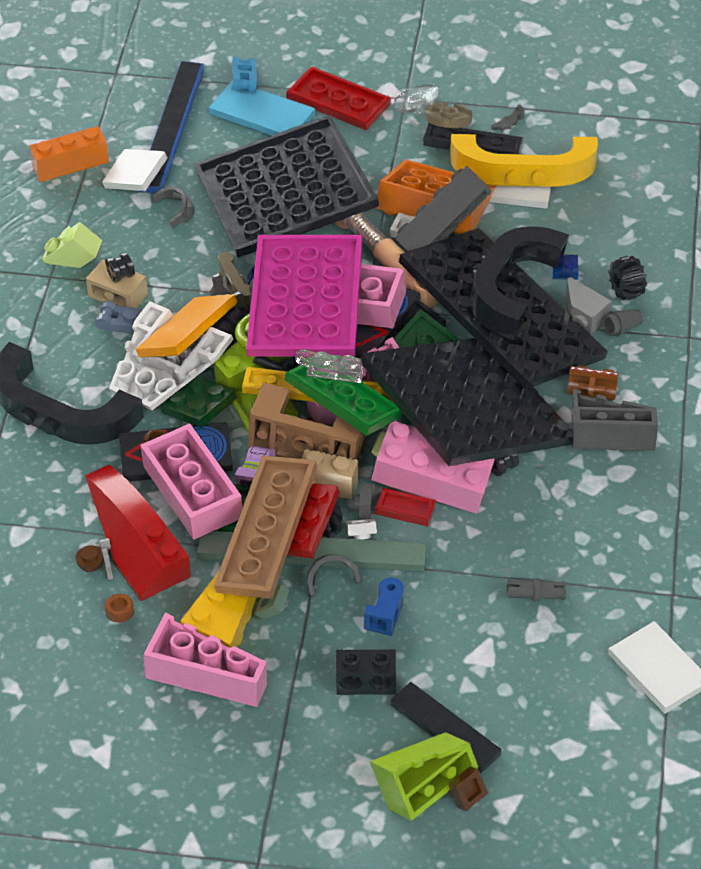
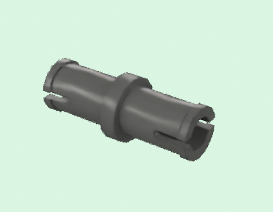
M533 578V581L507 580V598H532L533 601H539L540 599L565 600L566 588L564 587H566V582L540 581L539 578Z

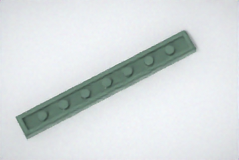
M212 531L201 536L198 547V559L224 560L234 532ZM322 537L314 558L287 555L284 564L312 565L318 558L334 554L349 559L357 568L424 572L426 543ZM327 561L321 565L348 567L341 561Z

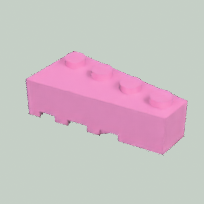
M167 613L164 614L144 653L145 678L254 707L258 706L267 687L266 661L235 646L229 648L221 644V639L210 635L207 637L196 632V627L188 623L182 625L174 621V616Z

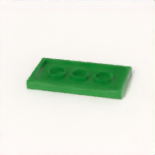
M324 356L314 358L286 372L284 379L286 382L366 436L402 417L403 412L395 403Z

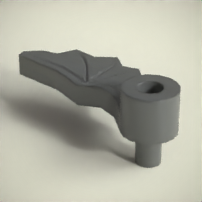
M518 104L510 116H505L497 123L491 125V129H499L501 131L511 129L512 126L516 125L517 119L524 118L525 109L521 104Z

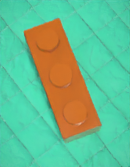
M99 126L29 145L32 168L39 182L109 163L107 142Z

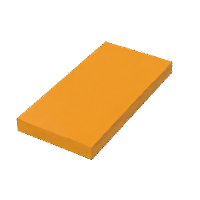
M235 295L193 298L135 349L138 356L142 358L180 355L236 305Z

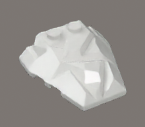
M149 301L133 323V337L131 341L126 342L124 348L127 353L124 360L118 363L109 390L111 393L116 394L120 389L141 398L143 407L154 410L217 361L232 342L233 337L230 334L210 327L206 334H202L178 356L141 358L135 349L173 317L170 309Z

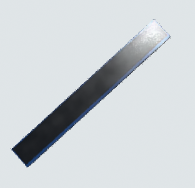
M181 61L150 151L165 152L167 159L146 191L138 192L155 194L165 187L204 72V63Z

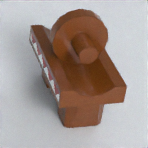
M571 366L567 393L573 394V389L581 391L583 396L593 398L601 395L606 396V399L615 400L619 373L608 369L602 371L588 369L587 366Z

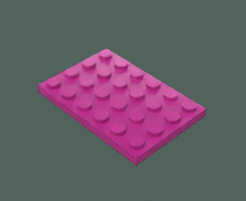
M258 235L246 346L247 356L355 357L362 235Z

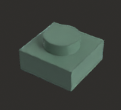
M282 583L277 585L272 599L260 598L255 615L263 621L281 614L286 607L289 589Z

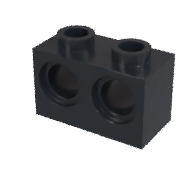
M396 649L336 650V695H396Z

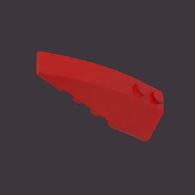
M109 464L85 475L104 530L105 539L109 538L110 552L113 563L140 601L191 577L189 555L151 505L122 474Z

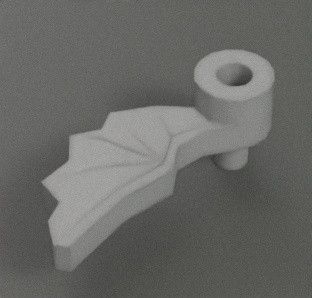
M109 538L99 540V544H94V546L101 548L108 580H111L113 575L107 552L110 551L111 545Z

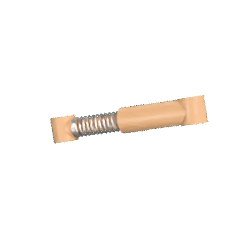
M362 213L334 222L339 228L351 229L354 234L362 235V242L372 250L374 257L384 267L404 269L406 288L420 293L421 302L429 308H433L438 304V301L399 263L400 254L405 252L391 238H386Z

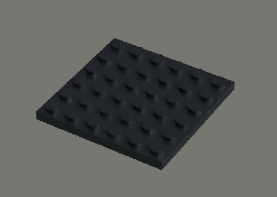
M331 115L194 163L202 185L238 258L257 251L258 235H302L379 206L375 192Z
M475 338L362 353L359 362L448 466L573 445L572 429L554 411L553 407L541 397L535 388L532 387L526 390Z

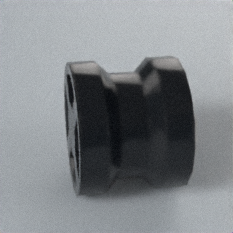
M126 252L119 254L118 258L114 259L111 257L105 260L107 272L114 283L120 282L125 276L128 278L135 276L133 262Z
M518 455L495 458L491 472L496 476H501L506 473L508 468H515L519 464Z

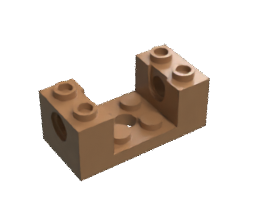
M267 383L262 384L250 412L248 450L252 445L272 448L275 450V457L302 459L304 451L309 449L310 451L330 453L331 456L335 454L337 457L341 456L359 461L365 445L366 435L338 416L333 427L296 416H289L285 414V407L289 400V389Z

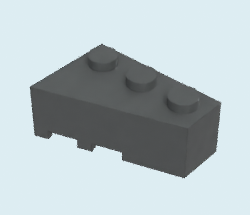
M573 389L571 423L574 449L655 451L658 430L656 408L624 400L622 404L606 401V396L597 395V399L582 396L581 391Z

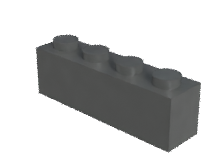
M468 166L457 170L451 177L452 181L445 188H439L433 195L434 199L428 205L420 207L415 214L416 217L410 223H405L400 227L395 239L407 251L446 239L492 192Z

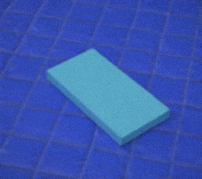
M231 81L211 104L209 114L272 136L310 122L315 116V108L256 89L255 93L248 92L247 89L233 91Z

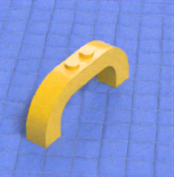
M451 134L450 161L456 171L468 166L488 185L566 186L581 182L593 174L596 168L598 140L597 137H573L572 149L560 155L494 154L484 151L476 144V135Z

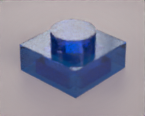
M565 254L558 267H552V279L567 280L571 277L578 280V255Z

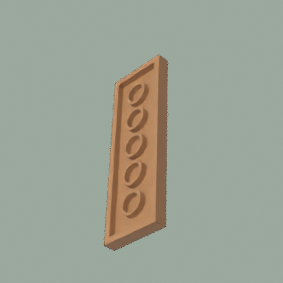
M262 455L215 581L216 593L272 599L317 471L316 460Z

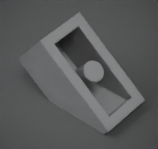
M570 277L567 279L566 287L568 313L573 317L572 320L579 323L589 334L593 335L603 326V318L611 311L612 301Z

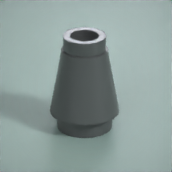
M638 309L610 311L603 318V328L608 335L619 336L641 324L643 321L642 313Z

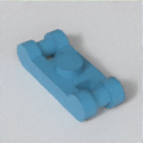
M233 56L231 65L232 90L247 89L248 92L255 93L257 83L256 59L241 60L240 57Z

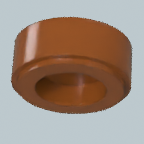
M126 594L110 596L105 602L107 618L116 623L128 621L134 614V603L131 597Z

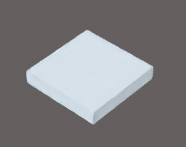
M124 149L102 183L107 189L146 191L166 161L167 156L163 151Z

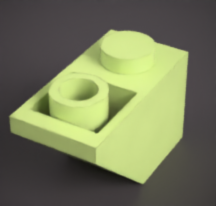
M79 222L72 228L67 227L56 239L53 237L46 243L44 247L46 252L42 261L48 264L81 268L96 258L102 240Z

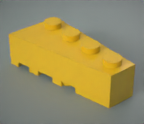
M217 573L180 622L182 625L188 623L196 627V632L207 637L212 635L221 639V644L229 648L233 646L238 648L258 597L216 593L214 584L218 576Z

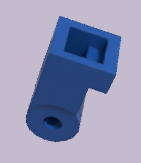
M385 578L380 582L376 605L367 604L365 609L364 630L392 636L403 606L404 585L399 579Z

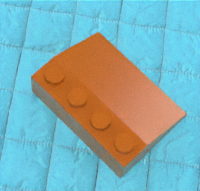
M405 159L380 180L377 195L379 206L375 209L382 210L387 215L402 213L416 217L417 210L423 205H428L434 199L433 195L441 187L445 188L452 181L451 177L454 172ZM486 184L492 192L453 231L454 234L459 235L476 228L497 185Z

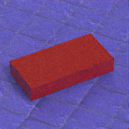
M382 488L375 506V514L428 527L436 507V500Z

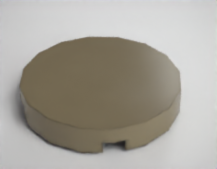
M440 102L426 107L425 120L433 125L445 128H461L472 123V111L466 106L454 104V107H447L448 103Z

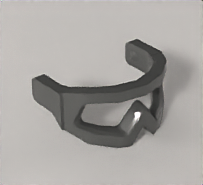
M165 187L152 195L155 203L164 198L182 201L179 213L169 220L172 228H175L180 223L187 222L193 217L195 208L186 196V193L179 187Z
M219 273L213 275V286L210 290V296L229 295L224 287L222 275ZM241 291L234 293L237 300L234 307L240 311L245 309L244 294Z
M334 554L325 555L315 560L308 570L306 579L310 596H316L313 587L315 571L327 561H341L353 571L356 584L361 583L357 566L349 559Z

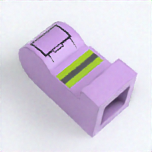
M252 445L248 450L243 466L238 467L236 471V483L248 486L247 483L254 479L262 455L275 457V450Z

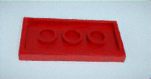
M312 66L286 92V99L315 108L316 111L331 115V117L364 130H368L391 104V97Z

